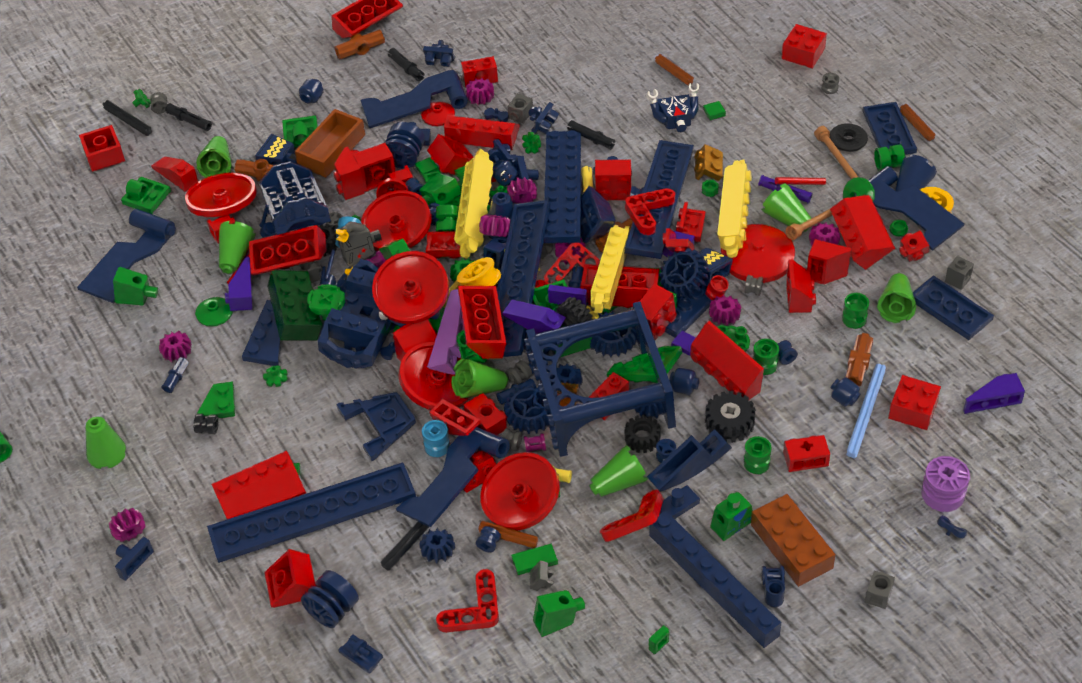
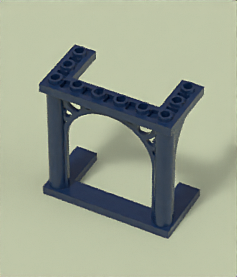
M640 301L633 303L632 310L538 334H535L534 328L526 330L527 339H524L526 349L530 350L526 351L529 367L532 370V374L535 375V379L540 381L538 384L540 395L545 396V399H542L545 411L549 410L550 412L547 417L553 448L558 450L560 457L568 455V442L577 430L593 420L662 402L663 415L668 429L676 427L673 389ZM635 326L636 340L641 354L648 353L658 381L656 384L605 397L588 398L567 390L559 381L556 369L559 358L572 344L586 338ZM550 350L556 352L553 356L546 355ZM557 391H561L562 393L557 396ZM566 397L571 399L567 406L559 405L562 399Z

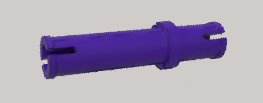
M764 175L760 177L759 186L773 191L782 189L780 187L782 184H775L774 179ZM788 185L799 200L807 203L810 202L813 195L812 192Z

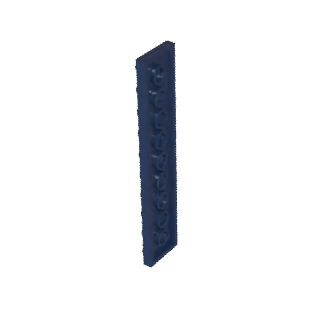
M574 130L546 132L544 200H548L551 205L543 243H581V133Z
M659 140L642 194L661 189H672L675 192V202L670 206L649 210L656 221V231L652 235L641 234L634 222L632 223L625 245V254L656 259L662 258L666 245L663 244V233H666V228H671L694 145Z
M548 200L514 204L501 267V278L497 287L506 339L503 357L521 356L523 354L527 329L503 316L502 313L511 300L532 304L551 205Z
M402 462L209 525L207 528L217 561L220 563L402 503L411 497H416V493Z

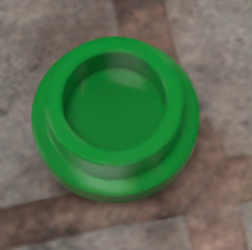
M898 219L892 222L889 230L894 236L900 237L907 234L908 226L905 221Z

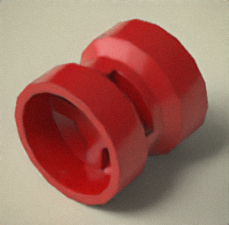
M721 275L712 277L705 290L707 297L713 301L716 296L722 298L729 287V283Z

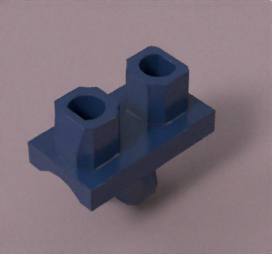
M439 40L438 44H432V47L424 46L423 48L426 65L433 66L435 59H438L441 66L449 67L451 61H455L453 48H449V45H444L443 40Z
M549 102L543 111H541L542 108L540 106L531 107L529 110L530 120H536L535 126L531 130L533 133L536 134L539 130L546 134L552 124L547 122L546 119L555 123L559 113L552 109L553 103Z
M499 139L494 140L493 149L488 151L489 160L493 164L500 160H508L514 166L516 154L510 155V146L502 144Z
M354 634L338 649L340 654L369 674L372 673L383 658L380 652L369 646L364 639H359Z

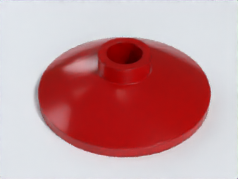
M433 102L430 109L421 112L422 120L431 126H443L448 115L455 116L454 108L446 102Z

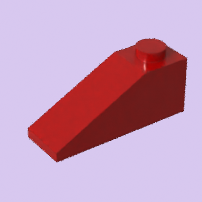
M164 156L151 165L152 169L185 192L198 182L195 167L183 159Z
M444 399L429 412L433 420H440L447 425L448 434L468 436L481 423L480 419Z

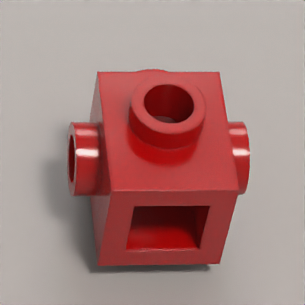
M920 230L903 236L900 240L899 251L902 257H906L909 262L912 260L917 261L923 258L924 254L929 253V244Z

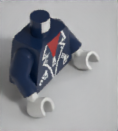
M691 83L689 84L688 90L691 93V97L687 94L657 99V102L658 91L656 89L653 90L654 96H651L648 91L646 98L652 103L650 106L653 117L664 124L667 129L676 128L678 132H684L687 126L691 125V120L695 118L699 110L698 96H696L699 84H696V90H692Z

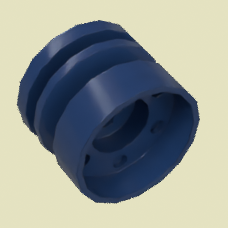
M397 122L392 125L385 143L393 155L395 167L404 169L406 165L408 168L415 165L425 142V136L423 131L412 123Z
M326 570L316 581V586H311L308 592L301 597V602L306 611L315 620L328 628H335L339 620L344 618V612H349L358 602L359 596L354 587L345 578L336 572Z

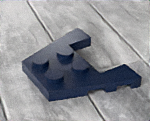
M397 392L373 396V399L365 401L357 399L353 400L354 403L344 404V402L336 404L338 411L345 421L364 412L378 433L379 437L363 444V449L371 461L380 456L416 423L415 417Z

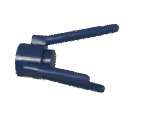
M265 205L262 220L259 224L262 238L277 235L272 222H265L269 205Z
M335 250L331 252L327 270L325 266L322 267L319 285L330 284L336 286L340 280L347 277L344 272L336 282L335 276L330 274Z

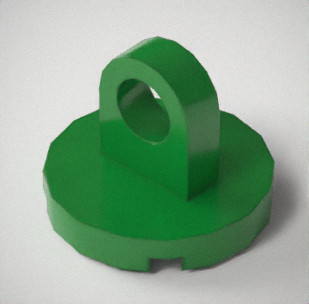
M330 284L318 286V289H313L309 292L307 304L311 312L321 315L325 321L331 308L337 310L343 308L345 295L338 286Z

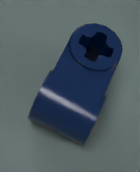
M762 566L764 598L766 604L771 607H779L784 602V566L779 568H766V566Z

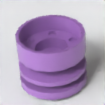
M940 456L928 463L921 489L922 498L928 506L940 512H950L957 510L963 504L970 480V472L966 464L951 456Z

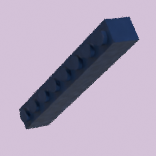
M666 511L662 512L657 521L649 526V536L763 648L780 636L782 622Z

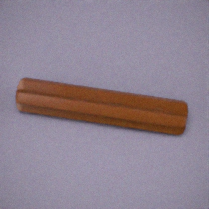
M662 54L655 57V62L683 83L688 86L690 83L693 84L694 77Z
M908 104L900 107L901 113L927 141L935 139L936 134Z
M481 521L478 528L480 532L485 526L492 527L501 534L500 539L527 547L536 548L538 544L537 536L489 522Z

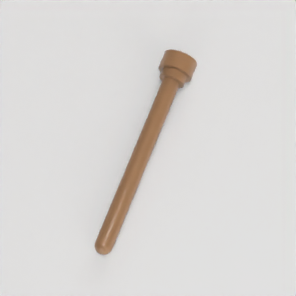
M825 126L818 127L814 132L818 141L826 144L851 179L858 177L829 138V130Z
M830 209L800 225L794 223L786 228L787 237L791 240L799 238L804 230L831 217Z

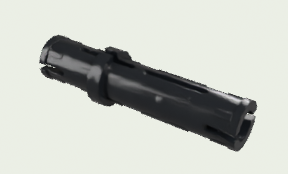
M391 48L388 51L390 53L388 57L402 67L406 74L411 75L417 81L424 79V72L419 70L414 62H410L395 48Z
M172 103L167 104L165 108L167 114L175 116L180 121L184 120L205 131H209L212 127L211 121L188 112L186 108L177 107Z
M573 120L567 125L570 126L567 127L568 131L574 130L579 132L582 137L593 141L596 145L600 144L610 150L615 146V139L603 135L601 131H594Z

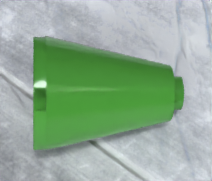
M221 136L213 137L197 157V170L205 178L216 174L230 173L232 163L228 143Z
M786 183L780 185L782 189L779 191L774 190L763 203L765 208L761 209L765 214L787 226L794 223L800 225L811 219L790 186Z
M226 221L219 228V267L224 273L232 274L239 268L249 250V241L255 239L256 233H253L254 229L247 224L235 221V224H229L230 221Z
M901 273L891 276L877 302V309L881 317L889 322L900 323V321L905 319L906 321L910 320L916 311V301L909 279Z
M469 359L459 360L453 369L456 370L455 376H452V388L454 393L460 396V398H469L482 393L487 394L501 391L508 383V378L504 371Z
M90 418L85 425L86 457L88 462L97 469H101V467L112 468L118 465L126 455L124 441L104 418Z
M629 446L623 447L590 479L592 484L589 487L595 496L599 494L600 497L648 480L644 476L646 473L635 454L631 456L628 452L631 450Z

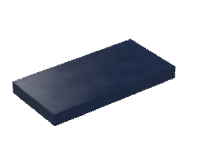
M897 102L863 107L862 112L878 148L887 147L889 149L890 146L901 144L905 155L917 153V147Z
M934 275L913 292L917 306L967 340L973 338L994 318L993 314Z
M701 285L699 287L700 291H694V296L689 293L688 298L683 296L681 298L677 297V315L675 320L665 328L667 334L676 338L681 331L685 332L710 307V303L713 300L707 297L705 292L706 286Z

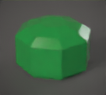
M706 180L702 183V193L706 197H714L718 194L719 184L715 180Z

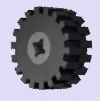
M723 391L721 396L715 394L713 399H709L705 409V427L707 430L709 429V434L715 429L726 442L727 439H731V443L736 442L737 438L739 441L744 440V436L748 437L750 432L754 430L756 409L753 407L754 403L752 400L749 401V397L746 395L742 397L740 392L737 395L733 394V391H729V394Z

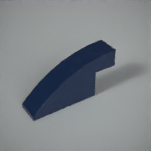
M715 429L700 443L691 435L653 470L647 478L660 492L696 476L720 459L732 447Z

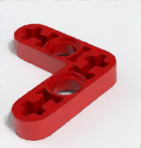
M661 189L626 198L625 210L641 234L652 235L655 233L656 221L649 210L673 205L675 202V192L672 189Z
M572 243L546 272L544 280L548 282V276H554L556 273L553 270L554 268H556L558 273L563 274L562 277L559 274L556 276L555 280L557 282L564 280L576 264L584 269L587 259H593L596 263L595 265H599L600 259L582 244ZM572 248H580L579 253L582 256L584 253L587 254L582 262L579 261L581 257L578 254L572 255ZM561 261H567L569 263V268L567 270H561L559 268V263Z
M655 489L645 494L637 513L604 526L600 530L604 541H612L655 523L659 517L664 500L660 491Z
M483 569L476 574L478 607L444 610L438 613L436 623L441 632L484 629L497 625L499 622L495 576L491 570ZM483 578L488 579V587L484 588ZM486 594L493 597L489 602H484L481 598ZM486 609L491 610V619H487ZM466 615L474 618L469 623L462 621V618ZM455 617H458V623L455 622ZM444 619L449 620L448 624H444Z

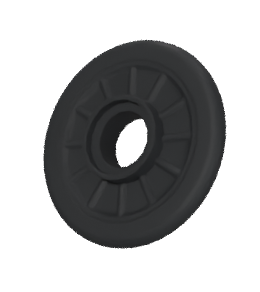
M850 123L837 125L829 134V138L834 145L843 151L859 150L868 141L866 131L862 127ZM845 136H852L853 138L846 139Z

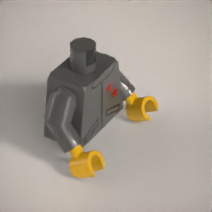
M351 221L344 227L336 229L338 237L336 240L339 241L343 259L350 266V269L345 270V274L349 275L360 259L366 260L375 253L373 243L382 240L379 230L370 232L365 224Z

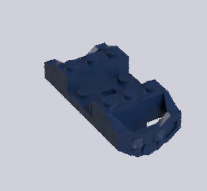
M293 162L281 163L273 166L259 182L265 205H269L268 214L271 216L273 228L277 235L312 225H323L331 221L328 207L311 169Z
M360 259L352 268L346 280L347 291L343 308L341 310L331 308L318 339L319 352L346 368L352 367L357 369L373 366L393 325L389 318L386 320L380 319L379 312L381 311L378 309L372 294L373 279L379 268L364 259ZM329 338L344 341V348L338 347Z

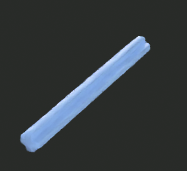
M878 363L875 365L847 448L846 455L848 457L856 458L885 374L886 366L884 364Z

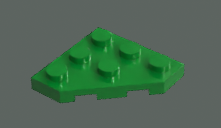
M662 346L658 348L667 374L681 356V346ZM647 353L632 357V361L625 364L618 362L607 372V378L614 372L628 381L658 383Z

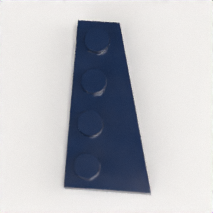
M267 300L242 354V360L276 366L279 365L281 340L271 300Z

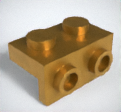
M704 144L701 149L696 151L694 156L695 179L699 180L703 175L719 181L723 177V152Z

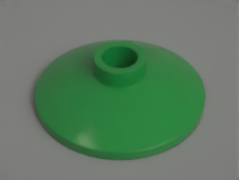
M856 177L849 180L845 185L843 199L855 197L856 193V196L869 195L874 202V188L867 179Z
M212 297L202 301L197 306L195 315L198 322L202 325L214 327L227 322L232 316L233 311H230V306L226 304L225 298Z

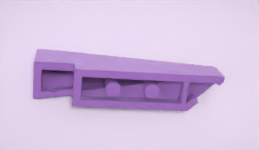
M458 289L452 290L449 294L427 366L431 370L452 375L456 373V370L453 369L457 363V357L461 358L457 335L464 330Z

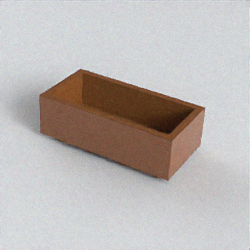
M334 109L295 150L297 164L327 178L335 169L334 164L343 149L348 146L351 151L365 136L363 120Z
M788 494L752 511V528L779 563L784 566V569L798 587L834 568L836 554Z

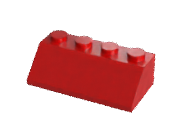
M358 0L332 15V29L341 38L352 37L401 9L403 4L399 0Z
M448 115L444 125L445 137L462 142L464 145L493 148V141L499 139L502 144H508L510 149L513 150L520 124Z
M864 195L844 198L830 208L846 246L852 248L851 257L853 261L865 270L895 249L871 196Z
M317 225L249 241L251 275L320 260L327 250L325 233Z
M585 264L581 289H587L589 305H591V289L599 265ZM623 267L612 306L633 307V303L639 302L654 283L658 285L659 269Z
M458 286L467 346L483 359H503L506 339L496 286Z
M709 320L691 344V359L701 365L708 375H712L720 386L725 387L728 391H733L735 395L740 392L742 397L746 395L750 400L761 392L764 368Z
M287 451L211 484L227 519L306 494Z

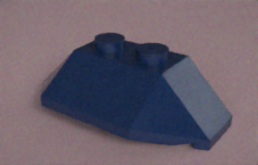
M588 186L581 196V238L585 244L606 235L610 228L614 227L616 221L610 203L591 186Z

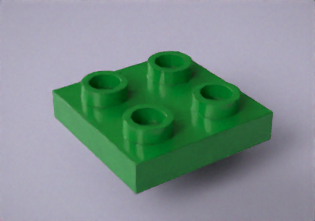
M316 115L282 120L284 139L293 143L294 147L300 146L318 127Z
M140 177L138 180L130 179L126 185V194L122 197L121 201L123 205L152 214L171 192V188L168 185L144 177Z

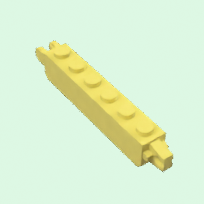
M482 149L478 150L474 158L465 165L454 240L460 245V256L466 259L470 257L471 253H475L477 248L484 242L483 234L479 231V222L483 215L488 214L487 206L490 200L489 191L492 186L493 162L489 160V154Z
M745 160L734 161L733 165L727 166L724 171L717 235L721 248L727 251V256L730 258L737 256L738 249L743 248V241L746 240L744 228H747V204L750 203L748 193L751 192L749 181H752L751 170L747 169Z
M614 225L613 228H610L591 289V308H594V313H602L603 309L611 310L627 255L624 253L630 233V226H625L623 229L618 227V225Z

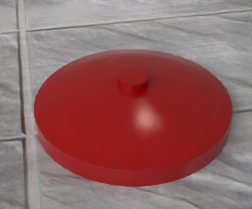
M216 174L204 178L191 186L185 195V202L188 210L195 215L202 217L225 216L248 206L256 197V185L254 180L245 174Z
M407 190L392 191L378 197L366 208L361 218V223L365 224L370 232L379 230L382 240L373 243L375 251H380L379 248L402 238L409 249L425 237L432 221L431 211L425 199L419 194Z
M763 224L747 225V228H744L746 240L743 241V248L738 249L737 256L731 258L733 261L730 274L743 281H746L748 275H752L753 278L763 277V283L772 282L785 276L788 269V259H795V247L792 240L783 231L775 227ZM721 248V254L727 256V251Z
M406 251L390 257L379 267L372 284V294L378 309L390 320L402 324L420 323L431 318L443 307L449 293V279L443 265L435 257L420 251Z
M435 342L421 343L408 350L400 363L398 377L403 391L414 403L432 410L442 399L458 408L470 399V397L460 398V396L454 393L452 376H455V374L443 373L427 367Z
M522 452L510 455L498 462L487 474L481 488L480 499L482 509L486 516L496 525L516 531L530 528L541 522L555 506L560 491L558 474L550 462L538 454Z

